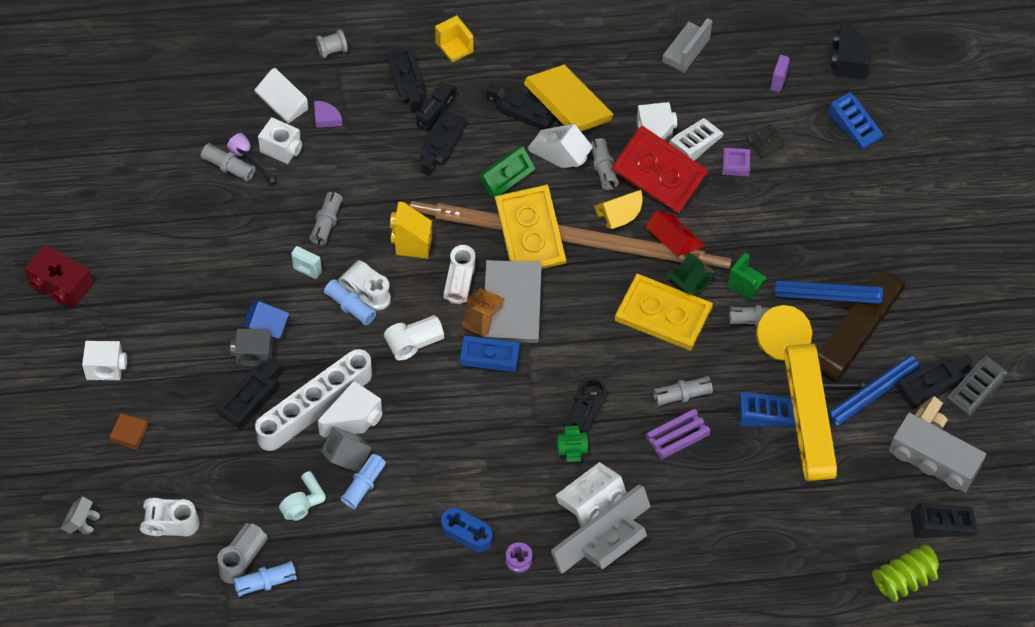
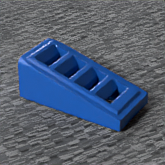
M851 92L831 103L829 116L862 150L883 137L882 132ZM859 123L862 124V125L859 126L858 128H855V126L858 125ZM867 130L870 132L864 137L860 135Z
M740 392L738 401L740 426L796 427L791 398ZM750 407H755V412H750ZM761 407H766V414L761 413ZM772 408H777V415H772ZM782 408H788L789 417L783 416Z

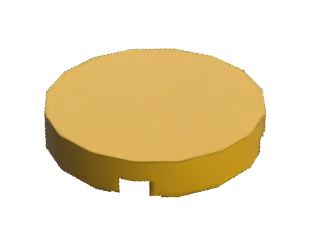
M781 305L773 307L763 314L757 323L755 335L758 346L765 354L769 355L768 357L785 362V347L810 344L812 328L810 321L803 312L792 306Z

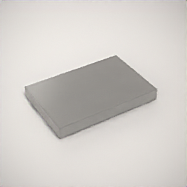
M486 260L483 338L511 342H539L542 262Z

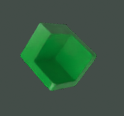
M745 252L731 268L727 288L751 301L766 283L767 277L748 266L750 255Z

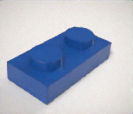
M464 336L460 365L516 372L520 343Z

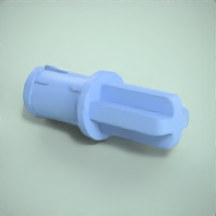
M372 454L360 472L353 475L354 481L341 497V501L345 505L356 509L368 489H373V482L385 466V461L380 456Z

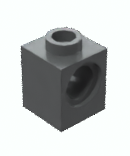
M237 328L236 339H231L230 355L235 356L237 367L264 368L272 359L273 340L271 330Z

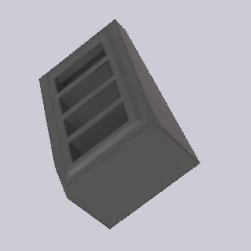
M985 356L947 397V401L969 418L1004 383L1007 375L1006 370ZM977 378L980 379L982 382H984V383L987 385V387H985L983 384H981V383H980L979 381H977L976 379H977ZM970 386V387L973 388L975 391H977L980 395L978 396V395L975 394L972 390H970L968 387ZM961 393L964 394L967 398L973 401V403H968L959 395Z

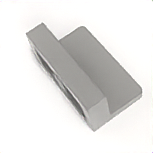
M707 18L701 27L688 22L663 54L662 62L685 73L709 41L712 20Z

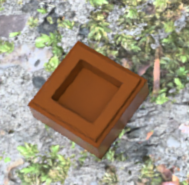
M120 414L109 437L110 442L138 450L148 428V422Z

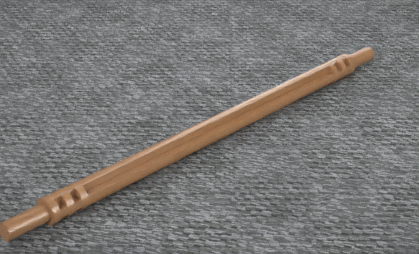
M415 201L410 203V207L419 213L435 216V219L502 230L499 214L442 203L437 205ZM558 225L561 241L678 263H683L687 255L692 253L709 266L730 269L732 258L705 254L703 250L675 255L662 243Z

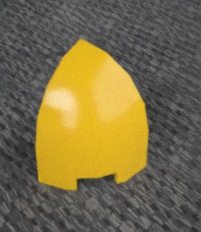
M641 190L594 205L595 211L599 218L605 217L607 228L613 229L627 224L635 219L641 210L642 192Z

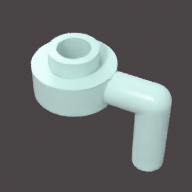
M311 471L301 476L311 494L306 496L303 492H297L289 495L280 503L279 509L285 519L300 520L307 515L308 509L311 506L323 503L326 500L325 493Z

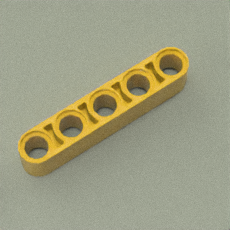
M814 343L786 346L784 350L785 365L804 478L806 482L835 479L837 467L816 346Z

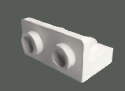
M599 462L556 494V498L560 505L577 516L579 525L582 527L627 494L621 476Z

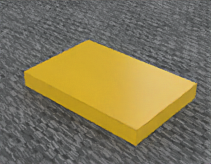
M565 65L528 76L525 79L524 85L564 126L575 124L580 131H584L609 122L613 117V113Z
M548 184L495 196L510 261L542 262L541 269L566 263Z
M636 274L615 314L614 321L692 351L712 310L713 303Z

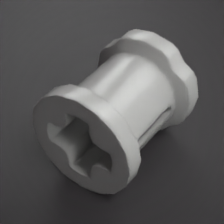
M341 29L329 36H316L317 48L322 59L327 58L328 54L342 51L344 53L348 51L346 39Z

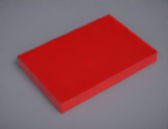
M643 125L640 126L611 168L613 172L676 215H678L708 171Z

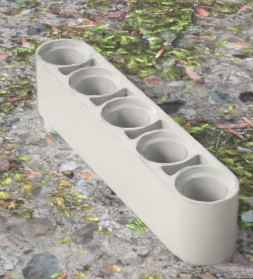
M360 349L349 352L262 415L255 424L259 446L268 451L278 449L322 417L353 381L361 386L367 384L372 377L370 355ZM362 366L363 368L355 369L354 367ZM334 382H340V383H341V384H339V385H332V383H334ZM312 398L319 399L318 401H309ZM291 414L297 415V416L294 417V418H288V417H287V416H289V415H291ZM267 431H275L272 434H264Z

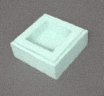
M296 246L291 253L293 268L317 279L322 272L320 257Z

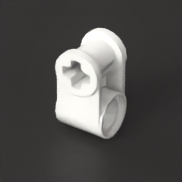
M356 261L338 279V282L350 292L357 293L360 296V300L373 310H384L391 302L388 292V279L371 269L363 261Z
M149 498L144 501L143 508L146 511L144 522L140 525L142 533L149 536H190L198 530L200 525L195 506L189 500ZM183 516H189L186 520H179Z

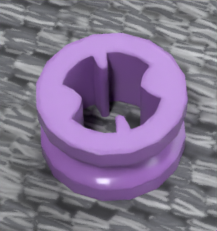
M521 542L511 544L506 551L507 567L516 573L527 571L532 564L531 548ZM516 553L521 554L523 562L517 561L515 558Z

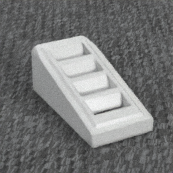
M703 118L673 137L669 144L695 161L723 137V132ZM705 128L707 131L711 133V135L707 134L702 129ZM699 133V134H700L701 136H703L705 139H701V138H700L699 136H697L696 134ZM692 138V139H694V140H695L696 142H698V143L695 144V143H694L692 140H690V139Z

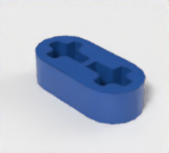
M451 508L443 513L441 529L447 537L476 552L486 551L491 546L492 529L489 525L458 508ZM459 520V525L455 524L453 527H449V521ZM480 533H484V539L474 540V534L478 536Z

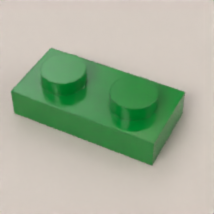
M518 146L478 176L490 197L495 198V196L501 195L535 170V167L524 147Z

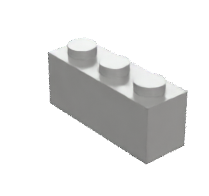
M908 413L896 432L889 452L894 454L899 460L909 462L920 468L923 473L933 475L945 481L949 487L959 489L965 493L981 469L987 454L911 413Z

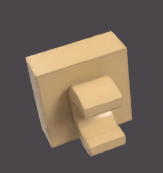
M935 396L921 404L915 413V416L940 429L944 427L948 420L943 414L938 412L943 403Z

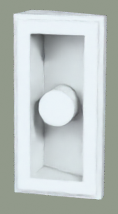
M273 68L255 89V93L287 124L308 110L307 98L276 68Z

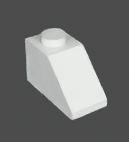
M669 102L638 105L637 126L639 129L643 125L669 143L672 139L673 128H677V116L675 112H671Z
M575 124L541 130L529 145L528 150L561 168L582 165L587 160V154L593 146Z
M353 381L318 420L319 435L324 438L328 437L333 426L352 434L365 433L370 426H375L382 417L381 398Z

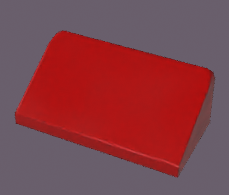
M658 210L654 212L647 223V229L675 255H683L701 249L704 246L703 242L674 215Z

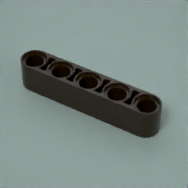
M882 269L876 273L868 285L883 288L882 302H856L818 354L821 373L837 382L842 378L882 322L905 286L904 281Z

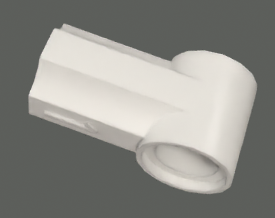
M466 245L456 246L450 254L451 262L443 297L454 304L467 302L472 276L475 273V253L471 247ZM459 261H467L468 263H466V264H459L458 262H459Z
M433 315L407 326L404 323L394 324L384 332V337L396 360H406L412 357L419 348L444 339V332L438 317Z

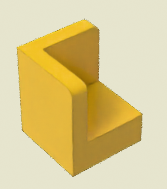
M454 16L435 26V43L451 62H455L473 53V35L458 16Z

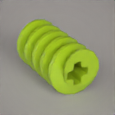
M924 544L919 549L910 551L909 555L904 554L900 556L899 560H892L889 565L885 564L879 570H873L872 577L879 591L884 596H888L892 602L898 601L897 591L902 597L908 596L907 586L911 591L915 592L918 590L917 582L925 587L928 585L927 577L933 582L938 580L937 570L939 562L934 551Z

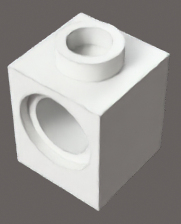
M272 117L258 136L260 152L286 164L290 162L293 156L299 154L302 147L299 129Z
M85 341L82 366L86 380L121 379L122 369L126 370L127 354L122 352L120 341Z

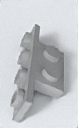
M640 484L554 547L551 553L558 571L561 574L584 557L603 570L647 536L645 528L634 521L635 518L651 507L645 488Z

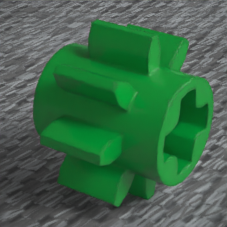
M564 426V434H557L558 455H565L567 462L581 461V454H588L587 433H579L578 426Z

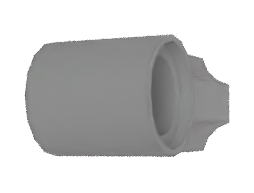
M246 523L231 544L219 552V575L224 582L234 584L233 578L245 576L246 568L268 539L267 534L260 527L253 523ZM229 563H236V564H237V565L234 566V567H227V566H226V565L229 564Z

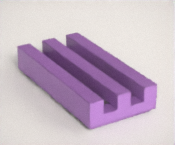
M693 409L648 432L646 439L662 460L709 436L710 429L708 426L705 427L702 417L699 418L697 410ZM696 428L699 429L698 431L686 436L685 438L663 449L660 447L672 440H676L682 437L684 434Z

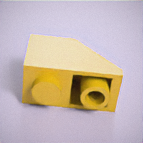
M398 202L397 212H392L390 219V228H392L391 244H395L396 255L428 259L432 240V221L406 203Z

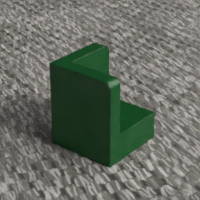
M690 253L678 270H669L666 275L688 294H701L716 272L696 255Z

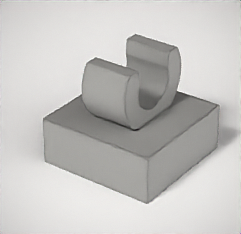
M83 496L75 501L61 529L69 534L77 529L87 535L93 532L94 528L86 524V518L95 522L100 517L98 512L89 510L93 502Z

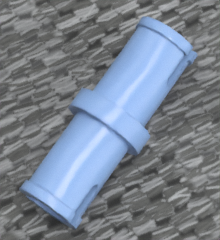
M335 279L326 285L324 293L340 304V308L345 313L350 312L364 325H368L374 320L376 311L363 303L357 293L348 291Z
M290 561L269 569L262 567L258 569L259 572L233 578L237 595L240 597L261 589L265 591L271 590V586L296 580L294 566Z

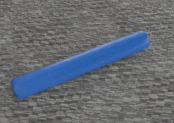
M778 280L774 288L777 297L881 303L884 295L883 288L845 284Z
M907 356L830 410L829 420L834 425H840L897 385L899 380L917 371L919 362L914 356Z

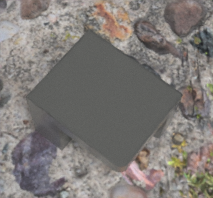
M333 426L320 452L331 463L360 472L372 447L362 437Z

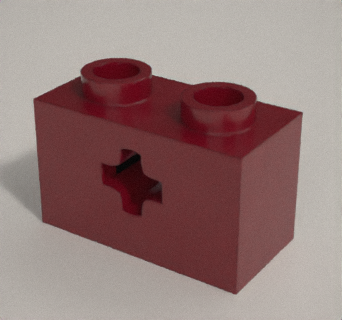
M46 245L42 247L24 268L28 284L38 292L42 290L49 294L57 303H65L72 308L93 285L88 268Z

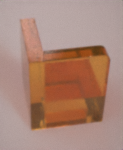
M478 289L467 299L461 327L486 336L489 334L492 317L503 308L505 298L484 289Z

